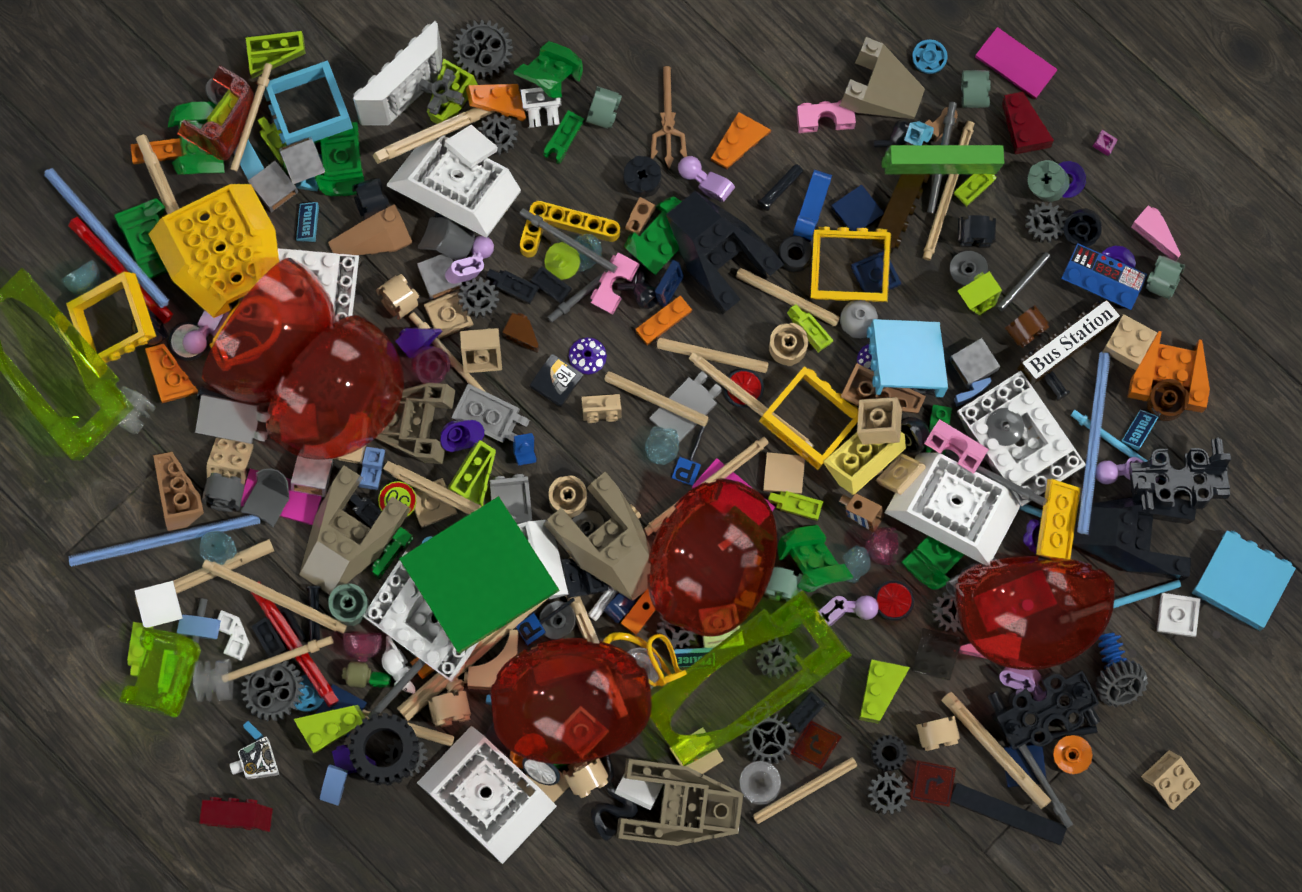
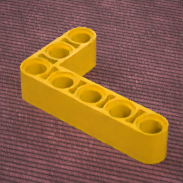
M542 201L534 202L529 210L530 213L536 215L534 211L542 209L544 212L539 216L543 218V221L556 228L609 242H614L620 237V226L614 220ZM554 214H560L562 218H560L559 220H555L552 218V216ZM577 218L580 220V223L574 225L570 221ZM526 220L520 241V250L523 256L530 258L537 253L543 229L539 227L537 232H530L529 228L533 225L531 221ZM595 223L598 225V228L590 229L588 226ZM609 228L616 229V233L609 234L607 230ZM526 244H532L534 246L531 250H526L524 248Z

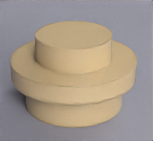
M455 678L453 682H449L446 686L447 693H453L455 696L458 695V691H463L464 681Z

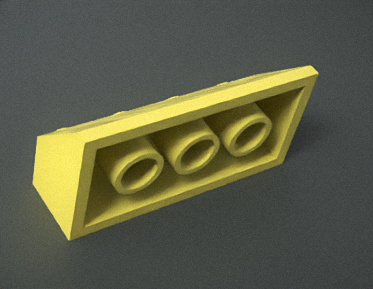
M856 432L824 461V465L837 483L854 495L906 449L905 434L900 433V442L862 445Z

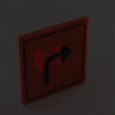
M811 721L792 749L791 754L822 769L842 736Z
M917 760L910 799L949 807L956 768Z

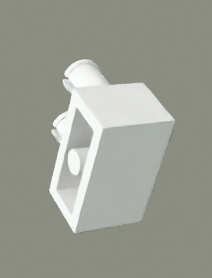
M542 88L521 90L523 109L528 111L529 128L535 127L534 119L536 127H541L539 114L541 108L547 109L548 126L553 125V117L554 124H560L558 108L561 106V98L548 97Z

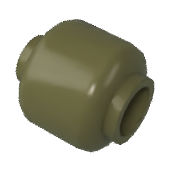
M351 661L347 668H343L342 679H346L347 686L364 688L366 684H369L371 668H368L367 663Z

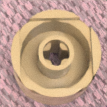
M402 274L399 276L395 275L376 289L377 295L381 294L383 297L381 302L393 317L398 315V320L418 306L417 299L419 295L414 289L409 288L407 280Z
M795 323L777 326L773 330L769 342V352L773 359L780 364L792 366L804 358L808 347V338L805 330ZM791 342L792 346H786L785 343Z
M564 476L554 480L549 488V503L552 510L557 512L562 507L570 518L579 515L587 505L585 484L575 476ZM571 494V499L568 498L566 500L564 495L568 496Z
M458 691L459 695L457 696L453 693H447L428 700L432 723L435 726L447 727L452 725V721L465 722L471 720L466 691Z
M951 716L949 719L947 717L923 723V727L922 724L916 725L921 747H925V751L937 749L941 743H944V746L958 744V739H960L955 716Z
M592 754L593 758L590 759L587 756L583 761L581 759L576 760L568 766L569 771L567 773L565 770L562 773L573 794L579 795L580 798L588 796L594 788H601L608 783V774L597 754Z

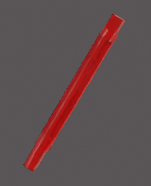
M78 217L71 219L68 226L117 275L122 272H129ZM139 284L146 306L164 324L170 321L173 313L166 306L161 308Z
M251 592L288 649L293 650L302 647L303 645L275 603ZM305 653L294 657L330 708L337 704L338 698L310 655Z

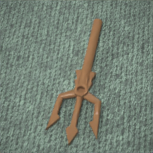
M665 66L663 67L664 112L660 113L663 120L661 121L663 129L652 134L651 158L654 159L658 153L656 150L657 137L666 135L667 156L664 160L668 169H670L674 160L671 156V134L680 137L682 148L680 153L683 157H687L685 134L673 128L676 113L672 112L671 67Z

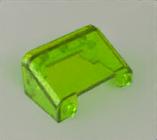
M144 627L140 636V644L147 651L135 686H126L121 693L119 702L175 718L181 713L200 655V646L197 642L181 634Z

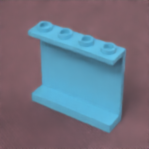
M873 319L870 327L868 326L867 338H870L869 354H872L870 367L871 371H874L872 384L876 388V395H880L884 387L935 389V396L943 397L948 389L940 322Z
M1226 531L1192 594L1261 631L1268 622L1296 568L1292 566L1291 562L1276 558L1273 552L1258 548L1255 542L1240 538L1241 536L1237 532Z

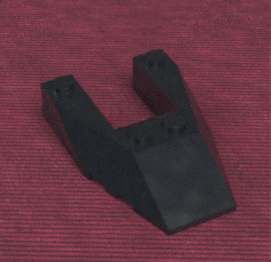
M696 191L666 214L687 271L722 314L741 299L717 270L743 250L765 279L784 265L774 251L749 226Z
M1132 497L1092 503L1090 505L1092 506L1090 507L1091 514H1089L1091 515L1089 516L1090 521H1088L1090 525H1087L1089 526V530H1087L1089 532H1086L1088 534H1081L1077 532L1080 506H1078L1073 545L1092 555L1105 559L1106 562L1114 564L1126 572L1183 581L1190 576L1191 558L1151 552L1153 519L1190 524L1195 521L1196 509L1190 507V500L1174 498V508L1162 510L1154 506V511L1149 512L1142 511L1141 500H1133Z

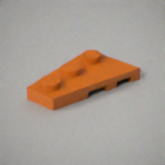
M518 84L469 85L466 87L470 106L486 111L500 112L507 117L509 115L517 117V120L520 121L526 119Z
M738 112L712 155L711 161L728 169L750 148L758 144L763 137L771 133V129Z
M164 344L145 349L161 404L198 394L197 388L191 383L189 377L183 372Z

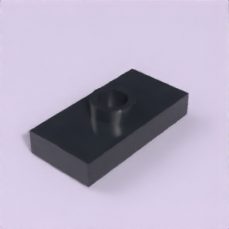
M543 266L530 280L560 304L572 290L570 286Z
M811 691L785 721L789 722L790 726L800 734L826 704Z

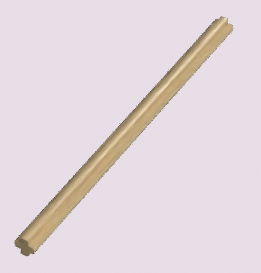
M630 504L638 519L641 518V514ZM543 602L479 641L455 678L464 673L469 666H472ZM440 673L435 674L397 708L398 711L409 721L428 704V700H432L433 697L440 694L450 681Z

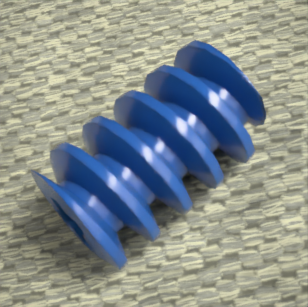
M1108 633L1096 637L1097 640H1102L1098 647L1104 648L1100 651V654L1106 656L1102 659V662L1108 663L1104 666V670H1106V666L1110 667L1113 662L1116 664L1119 660L1123 662L1127 660V658L1120 656L1125 653V650H1119L1123 643L1117 642L1121 635Z

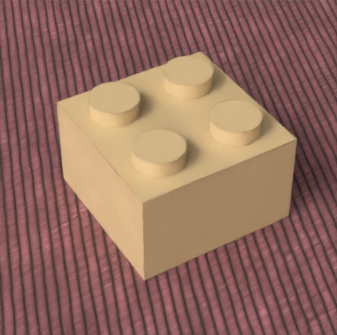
M1123 315L1106 344L1103 353H1109L1110 357L1136 370L1157 332Z
M498 328L460 331L464 373L502 370Z
M897 397L859 400L857 434L862 445L900 442L902 408Z

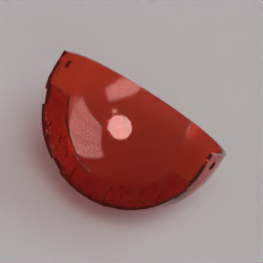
M286 258L273 266L248 292L221 330L206 359L202 380L219 393L231 399L252 404L278 402L294 396V394L309 386L323 370L330 357L336 331L335 312L331 298L317 275L293 258Z
M359 315L345 317L334 323V328L330 331L321 332L291 365L293 370L287 378L283 377L268 409L270 419L266 421V428L270 438L287 451L297 456L314 460L342 457L370 443L386 428L394 417L404 390L402 363L397 350L386 334L365 317L362 318Z
M720 478L716 479L715 482H705L696 486L674 505L675 510L669 517H665L656 534L648 563L651 564L650 574H647L648 591L656 611L660 612L663 616L662 618L668 623L707 637L728 633L749 617L766 591L773 572L777 550L775 519L765 498L755 489L739 481Z
M1022 556L992 560L990 565L982 567V564H978L967 569L958 577L955 590L957 615L963 632L970 643L990 661L1001 666L1019 670L1050 668L1076 658L1090 648L1102 635L1113 612L1114 580L1102 569L1094 570L1090 564L1066 558L1051 557V560H1039V556Z
M568 638L537 644V648L528 652L525 649L506 662L496 675L497 679L491 687L492 716L498 738L512 752L537 762L573 764L595 760L612 754L637 738L646 727L651 715V688L645 669L641 668L637 664V660L628 652L602 641L598 644L588 642L584 638Z

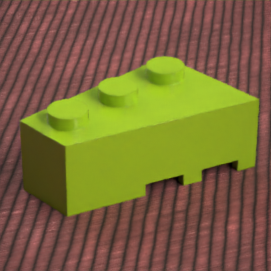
M302 31L246 38L249 69L252 79L262 74L265 63L273 65L272 69L306 54Z
M443 59V66L437 81L443 79L446 68L452 70L456 78L449 89L462 93L464 101L462 105H458L453 101L441 104L437 115L431 114L429 112L430 109H428L427 113L431 121L436 124L456 116L468 100L466 87L478 85L472 74ZM445 90L439 91L438 94L444 93Z
M990 271L986 274L983 272L973 278V282L958 290L969 309L978 315L994 307L1002 292Z
M481 440L477 441L447 489L483 506L496 450Z
M871 660L859 720L876 724L880 722L910 667Z
M354 705L296 718L294 721L313 753H316L354 731L357 725L360 726L363 723L362 720L366 717L360 707Z

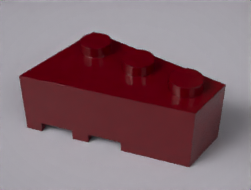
M1018 92L1004 95L1002 105L1014 154L1051 148L1054 140L1025 94Z
M210 797V800H202L199 824L223 828H245V830L259 829L264 832H270L273 808L257 804L258 800L246 799V802H240V799L228 798V801H222V798Z

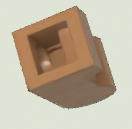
M948 107L943 109L941 116L933 123L930 120L925 122V124L934 128L931 137L934 142L943 136L945 126L943 121L944 116H947ZM955 110L954 118L957 119L958 113Z
M640 197L630 215L625 230L631 233L635 232L639 236L651 214L655 211V204Z

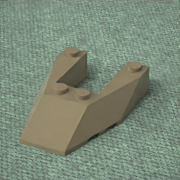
M345 465L334 479L315 515L299 574L315 586H321V589L329 595L337 586L349 583L351 579L380 558L384 549L390 543L392 537L411 510V508L392 496L371 529L344 512L343 508L363 479V477Z
M604 472L587 489L611 516L607 522L589 537H586L561 507L543 524L582 570H586L598 580L605 582L613 587L612 589L634 601L659 580L662 575L638 517L619 487Z
M626 758L624 778L663 783L664 791L660 822L619 817L617 838L679 846L738 834L743 793L687 766Z

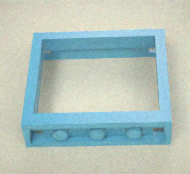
M328 61L270 80L268 87L264 90L266 100L272 103L268 105L271 114L277 117L274 119L276 128L282 131L279 134L282 143L286 142L287 146L308 137H312L314 142L353 128ZM326 77L340 116L289 133L274 94Z

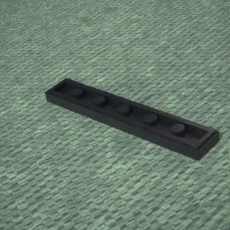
M956 783L949 801L1059 846L1067 830L1062 824L959 783Z

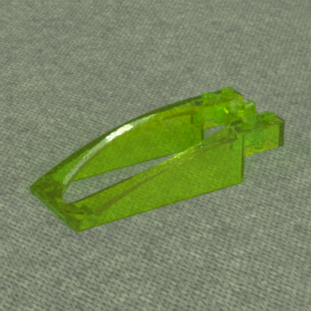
M21 268L0 289V303L6 298L17 299L39 314L56 331L69 349L78 367L86 392L101 409L81 429L76 426V423L80 420L79 417L58 416L5 354L1 340L0 371L31 413L71 460H83L134 409V406L115 386L120 379L26 270Z
M802 590L772 614L763 609L686 669L687 675L668 683L646 700L642 706L683 766H687L745 733L783 708L851 657L852 654L826 621L811 597ZM802 624L819 645L806 658L796 654L795 658L802 669L726 728L695 735H680L672 730V717L690 694L717 669L744 651L764 642L789 635Z

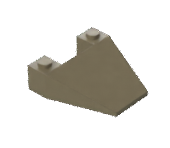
M866 37L855 63L873 70L869 82L866 86L850 79L839 106L856 113L914 119L925 88L883 43Z
M426 383L375 397L368 435L424 463L442 464L445 449L437 439H429L435 408L452 409L456 390L447 384Z

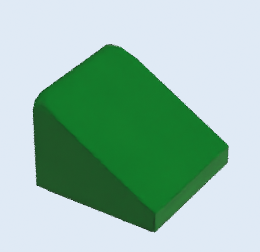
M371 673L369 684L372 687H390L391 675L389 673Z

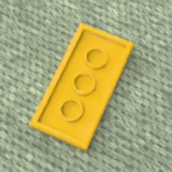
M1047 479L1045 491L1047 502L1043 506L1036 555L1062 563H1070L1081 488L1054 479Z

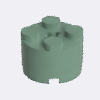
M963 70L961 80L962 108L989 107V71Z
M597 86L586 122L606 129L608 127L612 128L617 114L613 111H617L622 96L618 95L619 93Z
M1044 160L1030 168L1028 185L1038 198L1046 202H1053L1062 198L1068 190L1069 177L1058 163Z
M1159 255L1155 264V270L1150 273L1147 280L1146 289L1170 300L1179 284L1180 273L1183 274L1185 265Z
M769 567L763 587V594L768 595V598L771 600L779 601L781 598L787 600V603L798 605L803 590L797 587L803 575L799 573L797 577L793 574L794 571L778 567L771 569Z
M344 584L337 586L329 596V610L334 619L347 626H355L365 619L363 616L369 607V601L365 592L359 586ZM352 601L353 606L346 608L345 603H350Z

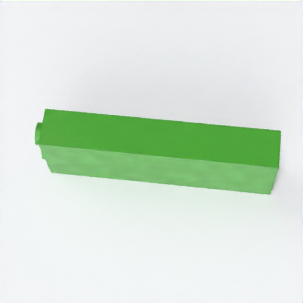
M891 145L888 151L885 152L884 157H882L881 163L882 168H885V174H997L1004 165L1003 145Z

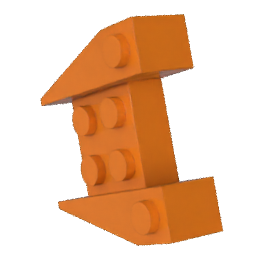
M1159 331L1130 380L1128 398L1147 401L1151 393L1152 384L1156 385L1164 379H1174L1182 383L1183 387L1188 391L1189 403L1185 410L1203 413L1207 408L1210 387L1202 340H1198L1194 351L1160 344L1162 332Z

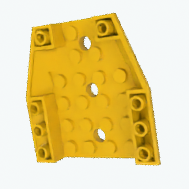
M229 184L162 217L149 233L172 281L213 318L230 311L229 303L257 289L263 288L265 293L282 285L276 231L251 184ZM203 214L210 215L206 221H201L200 217ZM218 245H226L223 251H216ZM235 275L242 276L238 282H233L232 278Z

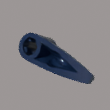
M619 593L603 611L618 624L629 613L638 597L632 601Z

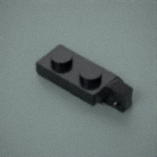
M489 269L486 275L487 279L494 282L493 285L497 289L529 305L539 289L538 286L506 270H500L498 273Z
M353 493L349 499L355 506L352 510L363 522L372 528L382 511L371 500L365 497L361 500Z

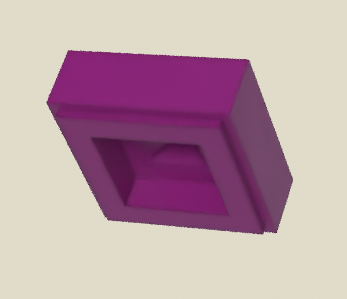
M1101 130L1092 147L1109 156L1118 139Z

